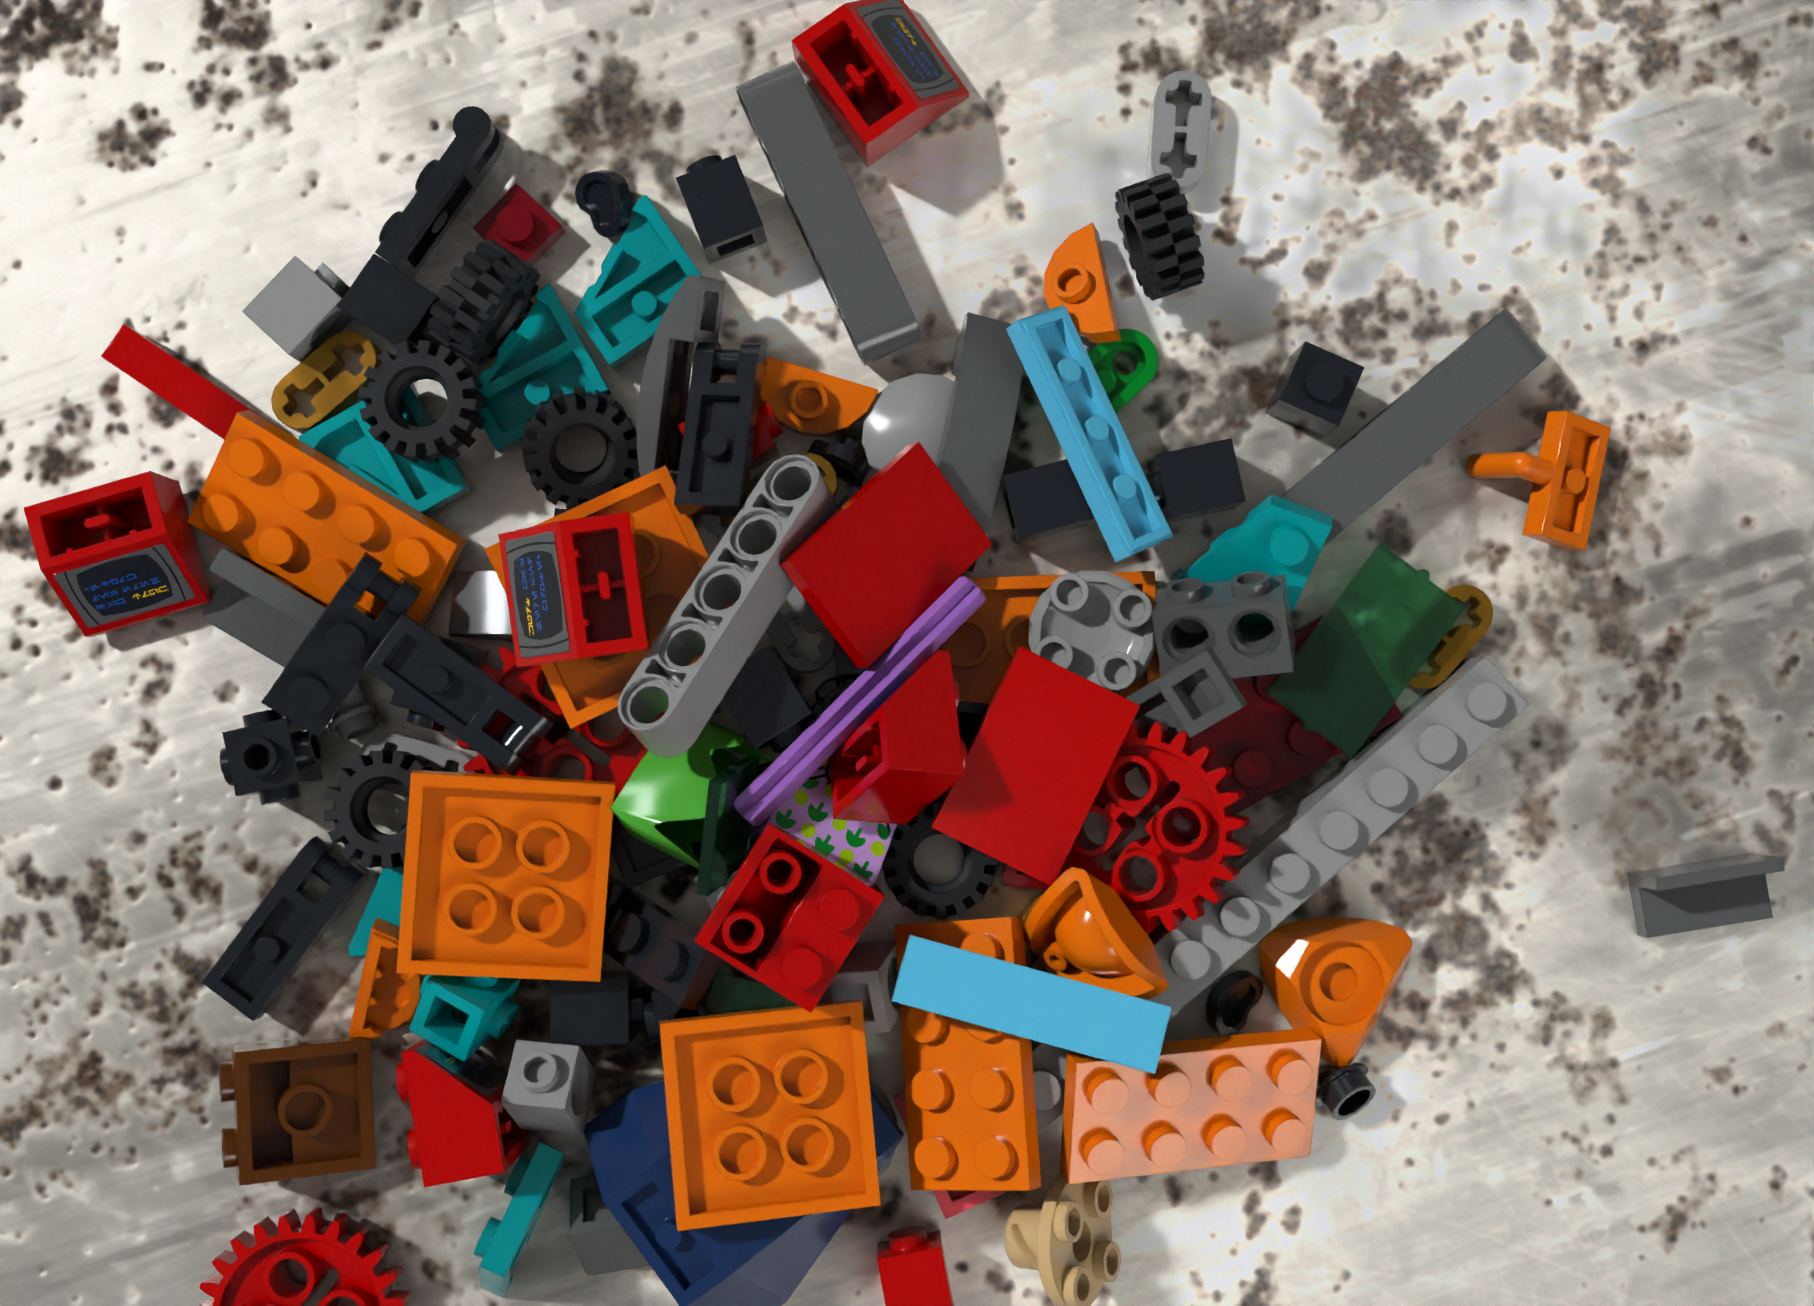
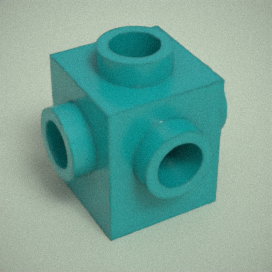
M426 975L419 990L421 999L409 1030L465 1062L491 1036L498 1040L509 1029L519 1008L512 1000L521 979Z

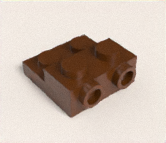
M346 1037L307 1042L294 1039L232 1046V1061L219 1063L221 1102L234 1101L235 1127L221 1129L223 1168L236 1167L239 1186L376 1168L370 1037Z

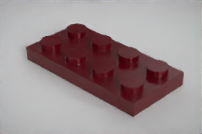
M1339 607L1332 608L1294 631L1296 644L1294 672L1231 678L1247 702V705L1192 737L1189 750L1193 753L1204 746L1212 745L1215 747L1213 756L1207 764L1211 770L1226 766L1232 767L1233 771L1221 785L1224 791L1240 790L1244 791L1245 796L1238 802L1230 805L1231 814L1236 815L1403 717ZM1139 765L1136 768L1150 789L1151 779L1149 772L1144 766ZM1171 782L1164 795L1157 804L1160 809L1168 804L1180 791V785L1177 782ZM1178 808L1173 818L1174 830L1185 841H1192L1200 835L1201 825L1199 818L1188 808Z

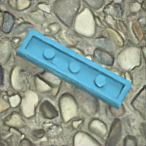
M1065 305L1019 319L1006 328L1115 563L1174 537Z
M912 935L908 936L891 999L892 1002L1153 1074L1156 1073L1172 1008Z

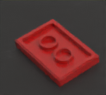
M920 442L907 445L790 553L779 566L857 668L869 667L992 545V542Z
M1021 646L1018 647L967 750L964 776L948 789L931 824V828L1051 886L1057 879L1140 705Z

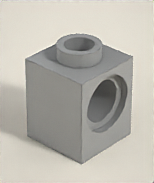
M294 256L242 311L288 355L299 362H302L328 338L338 332H342L353 320L352 317L337 306L350 287L323 262L313 270L297 256Z
M896 940L855 943L820 999V1003L860 999L863 1005L865 1034L890 1032L900 1016V1003L891 1001L898 977Z
M516 1040L501 1104L523 1130L583 1136L597 1073L580 1046Z

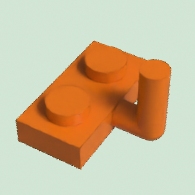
M1567 410L1547 412L1539 456L1527 452L1476 453L1468 457L1466 471L1474 479L1522 478L1533 482L1522 535L1565 550H1586L1611 427Z

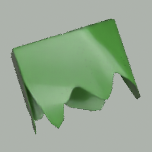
M708 720L696 741L686 752L676 757L662 758L647 751L610 809L634 838L701 870L699 863L696 862L694 857L693 842H712L722 839L725 831L718 810L719 801L737 797L758 777L730 751L767 761L774 759L764 752L749 747L744 742L745 738L743 735Z

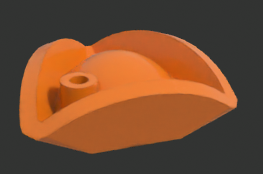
M1072 867L1066 870L1044 892L1027 917L1023 929L1024 940L1032 951L1039 956L1050 974L1144 1000L1164 993L1169 986L1151 939L1114 889L1083 869Z
M1351 917L1310 918L1287 923L1271 930L1263 938L1259 946V958L1267 986L1277 1006L1292 1028H1311L1322 1039L1320 1057L1334 1067H1343L1353 1062L1379 1019L1412 949V940L1405 930L1378 921Z

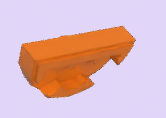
M1092 222L1070 234L1054 251L1044 273V298L1049 309L1065 305L1079 336L1087 337L1090 342L1098 344L1119 341L1121 338L1100 236Z
M767 356L766 375L764 382L761 383L760 394L762 401H767L779 424L800 435L828 437L832 436L833 433L849 429L857 421L862 420L876 395L879 394V390Z
M378 917L370 933L348 1038L370 1037V1039L381 1037L383 1031L399 1027L406 1021L410 1022L421 999L419 990L426 975L396 973L400 927Z

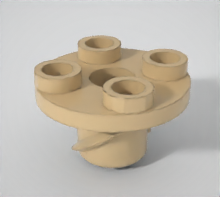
M1062 1175L1052 1184L1045 1197L1043 1206H1018L1008 1218L1004 1242L1009 1260L1017 1268L1038 1270L1045 1292L1056 1306H1090L1101 1292L1104 1282H1114L1118 1277L1121 1266V1252L1117 1243L1112 1241L1110 1211L1113 1195L1107 1180L1068 1184Z

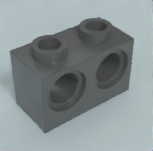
M1247 571L1235 575L1228 581L1204 583L1203 580L1198 578H1183L1169 583L1166 587L1157 588L1151 616L1161 675L1212 647L1231 678L1294 672L1296 644L1286 574L1270 576L1264 571ZM1258 613L1269 618L1271 623L1263 627H1252L1244 623L1241 618L1247 614ZM1184 620H1193L1202 624L1206 630L1195 634L1187 633L1181 630L1177 623Z

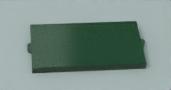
M1380 543L1295 653L1294 672L1280 673L1265 694L1302 721L1301 729L1304 732L1315 731L1347 757L1353 758L1466 607L1430 581L1428 570L1420 569L1417 571Z

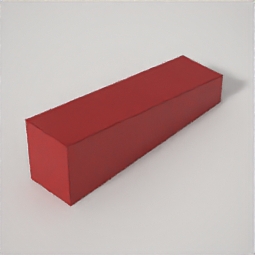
M125 324L122 325L101 355L109 363L224 440L237 412L250 410L264 418L150 338Z

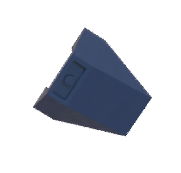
M664 1079L634 1088L585 1126L584 1136L603 1202L679 1306H782L789 1300L852 1210L677 1231ZM870 1088L877 1170L879 1172L902 1140L904 1133Z

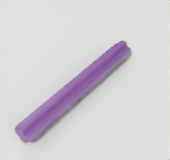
M965 576L959 577L735 799V809L751 825L755 827L761 825L985 602L986 597L981 589Z

